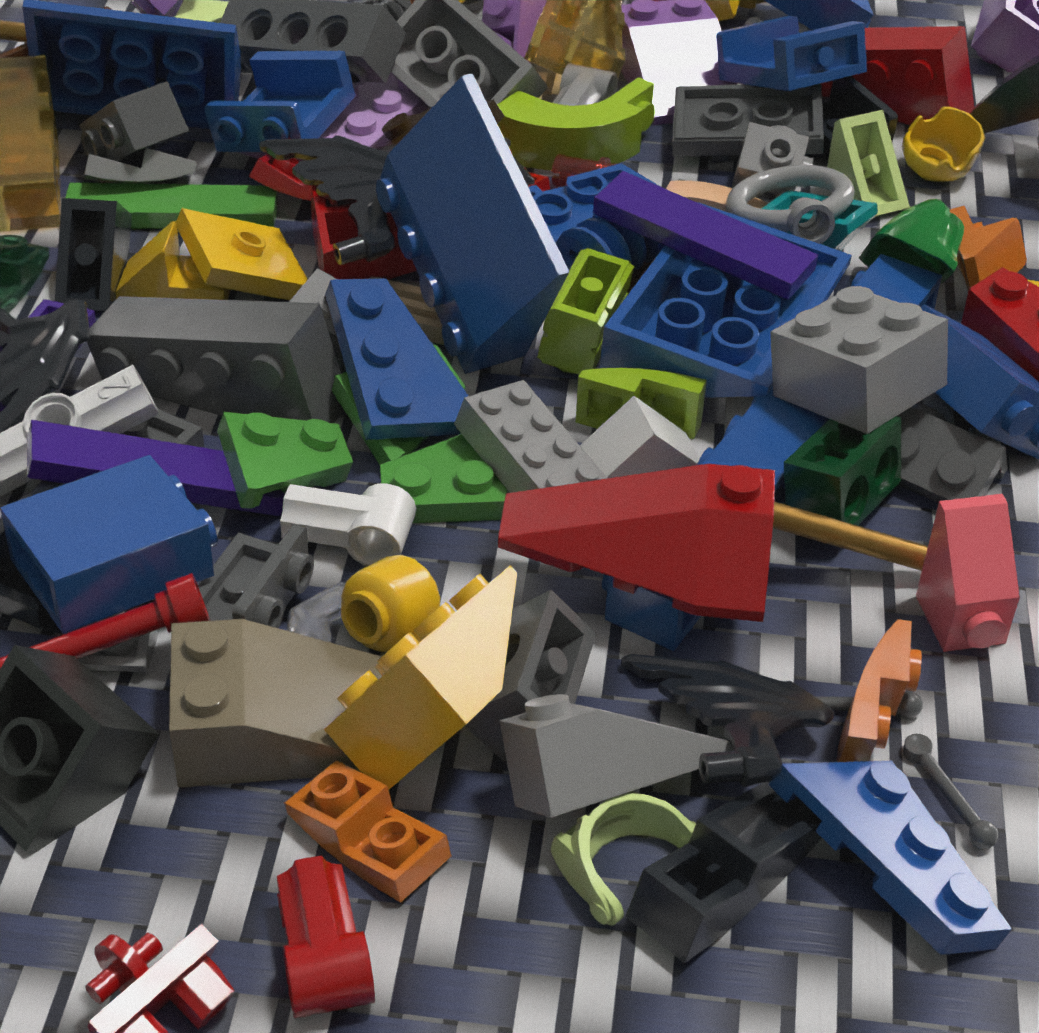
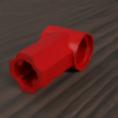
M322 856L295 860L291 868L276 876L277 898L282 926L285 928L287 945L283 946V954L294 1019L375 1003V989L368 945L364 931L356 932L342 864L330 863Z

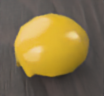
M942 107L930 119L923 120L921 115L918 116L908 128L901 148L907 165L926 181H954L964 177L970 171L979 156L985 136L982 125L969 113L953 107Z

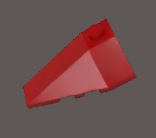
M701 464L506 493L498 535V548L567 572H574L585 567L614 577L613 587L634 594L639 586L672 597V608L692 615L763 622L774 521L775 470L751 468L743 465Z

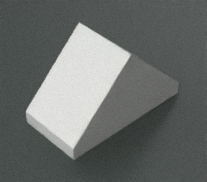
M635 396L580 445L607 478L694 466L698 464L700 459L686 432Z

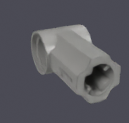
M569 63L561 78L559 94L552 103L575 106L603 101L617 92V73Z

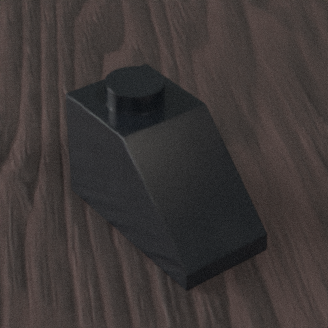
M62 198L55 302L65 304L71 299L84 300L87 303V309L94 310V312H105L115 302V291L129 260L132 214L117 201Z

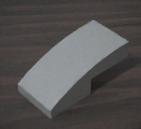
M146 148L142 154L140 167L89 154L83 180L97 183L165 184L191 177L196 170L197 162Z

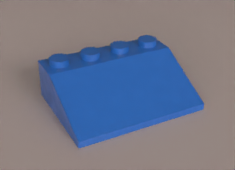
M23 0L22 9L36 109L94 115L114 100L168 82L187 127L210 129L204 107L210 101L239 100L241 53L236 25L38 0Z
M473 73L461 76L390 151L386 157L380 179L376 182V194L379 204L385 213H391L397 226L398 243L401 252L407 260L412 259L420 276L419 284L422 297L428 307L435 308L441 321L445 347L451 356H457L465 374L526 356L569 274L561 253Z
M702 204L818 254L815 271L788 300L668 246H664L604 326L600 368L649 369L707 380L705 398L767 396L773 387L770 331L794 319L798 313L812 309L828 300L850 265L852 255Z

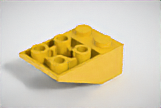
M511 565L490 583L481 574H478L449 600L457 610L456 612L445 602L414 630L413 634L409 632L377 661L378 664L374 668L382 675L379 680L368 670L337 698L346 710L330 723L324 731L363 774L387 785L388 790L463 728L502 690L517 572Z

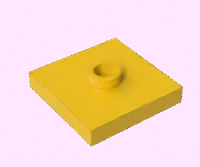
M181 208L176 221L177 229L206 285L290 301L308 280L279 228Z

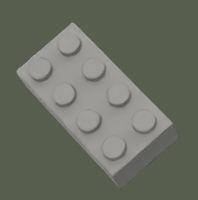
M524 380L464 397L454 425L483 461L492 467L493 473L510 493L607 479L604 473Z

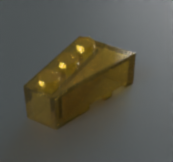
M547 0L537 21L524 58L560 75H563L569 63L615 72L617 77H619L625 63V49L622 48V30L625 26V13H622V0Z
M46 56L0 58V232L60 227V149Z

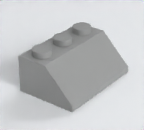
M415 0L397 20V23L403 28L406 35L391 73L430 108L439 101L461 76L473 73L485 100L494 99L497 104L518 90L539 98L548 88L533 65L458 0Z

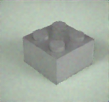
M851 286L843 288L832 298L812 309L798 313L794 319L770 331L773 396L866 434L947 385L948 319L925 312L916 304L899 303L876 295L871 289L866 287Z

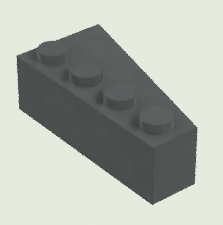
M119 296L89 329L90 339L86 342L101 379L104 380L134 365L150 395L155 398L220 416L223 415V412L241 414L263 413L271 417L306 421L309 419H320L328 423H335L344 410L332 392L335 375L341 374L320 303Z

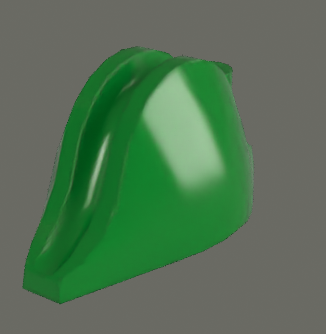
M925 200L905 209L887 222L874 235L859 256V259L869 268L879 255L883 254L942 275L940 283L942 284L955 272L958 265L957 255L964 235L963 222L954 213H950L949 208L941 200Z

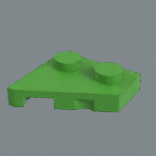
M223 412L217 430L241 508L250 509L259 506L263 494L282 489L281 491L286 494L290 484L305 487H326L346 481L353 464L339 424L328 423L324 420L309 419L306 421L271 417L263 413L241 414Z
M462 434L380 464L381 484L398 486L408 492L414 499L417 510L413 523L501 520L507 489L493 473L492 467L483 461Z

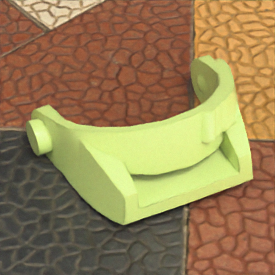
M631 791L607 799L588 815L577 818L576 825L566 833L560 832L554 837L551 853L568 883L590 905L589 908L593 917L601 924L613 926L623 919L624 910L620 901L595 871L592 863L594 856L603 846L619 837L629 835L652 836L667 840L681 848L689 843L696 822L689 821L679 810L664 800Z

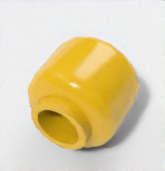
M404 555L384 557L359 570L346 581L341 593V617L345 628L355 640L361 642L367 648L378 652L389 651L409 632L413 634L414 630L440 607V594L437 584L429 571L415 559Z

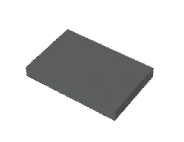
M748 84L675 87L673 156L740 155L749 122L768 127L780 125L791 128L797 134L809 137L805 154H823L824 135L821 84L791 91Z

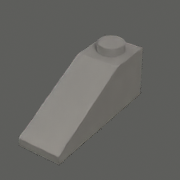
M564 694L548 695L529 700L524 704L526 713L499 720L515 806L551 818L699 769V758L702 753L734 751L731 743L727 740L597 708L572 704L569 701V696Z

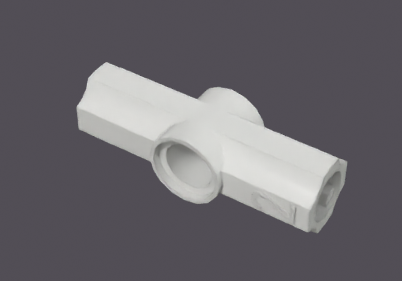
M134 365L71 397L63 393H50L39 397L27 409L23 422L1 432L0 496L33 480L27 478V435L31 419L121 434L158 415V408Z

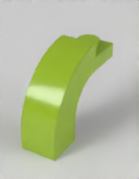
M638 77L603 101L575 106L547 102L518 90L497 104L505 115L497 125L503 137L510 140L511 145L509 149L512 150V155L522 166L562 172L587 171L612 166L632 158L640 152L641 134L651 126L655 116V106L653 104L654 83Z

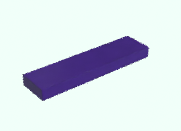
M622 171L594 197L593 213L597 216L788 300L816 269L818 254L625 171Z
M31 419L27 435V478L67 484L151 455L168 476H177L185 490L187 499L191 503L273 516L282 515L285 496L281 491L282 489L263 494L260 505L250 509L240 507L224 452L221 450Z

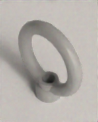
M816 165L784 166L759 172L738 183L728 194L726 209L728 213L784 232L790 231L792 235L821 244L832 234L835 227V218L844 213L851 205L855 189L852 181L845 174L828 167ZM812 186L824 188L832 192L828 198L822 201L807 197L799 198L786 210L759 209L747 204L758 195L786 187ZM813 210V215L809 221L799 223L804 214Z

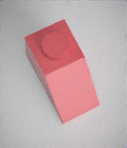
M1003 494L939 501L916 598L943 652L1006 644L1020 596L1008 502Z

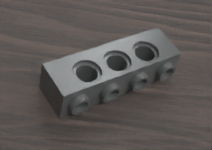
M229 0L220 23L236 25L242 73L252 72L249 60L258 51H345L352 83L355 85H363L365 82L386 84L406 35L403 28L383 5L319 0Z

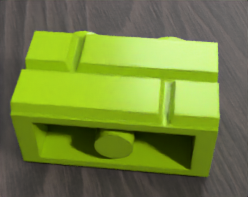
M590 248L581 249L544 320V333L541 337L537 358L542 363L557 367L567 373L580 375L582 370L595 369L601 358L604 326L627 297V290L630 287L634 266L627 260Z

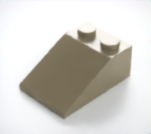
M245 619L171 623L169 732L178 788L314 778L336 760L361 772L324 729L346 710L337 698L368 670L378 680L382 677L374 668L382 656Z

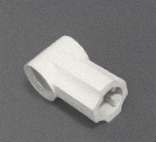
M290 484L283 501V511L280 519L281 538H284L292 525L304 527L307 529L308 542L345 547L353 559L362 565L369 566L384 557L401 555L417 508L414 499L408 492L392 484L372 485L362 495Z

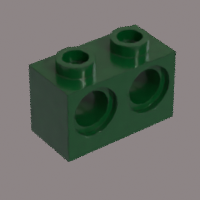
M894 417L868 434L829 419L783 462L785 505L858 526L901 482V418Z

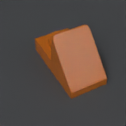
M965 205L950 209V213H954L964 225V235L957 255V266L968 291L969 288L1002 267L1018 273L1025 266L1027 257L1020 223L1017 218H1010L983 226L981 221L972 223Z

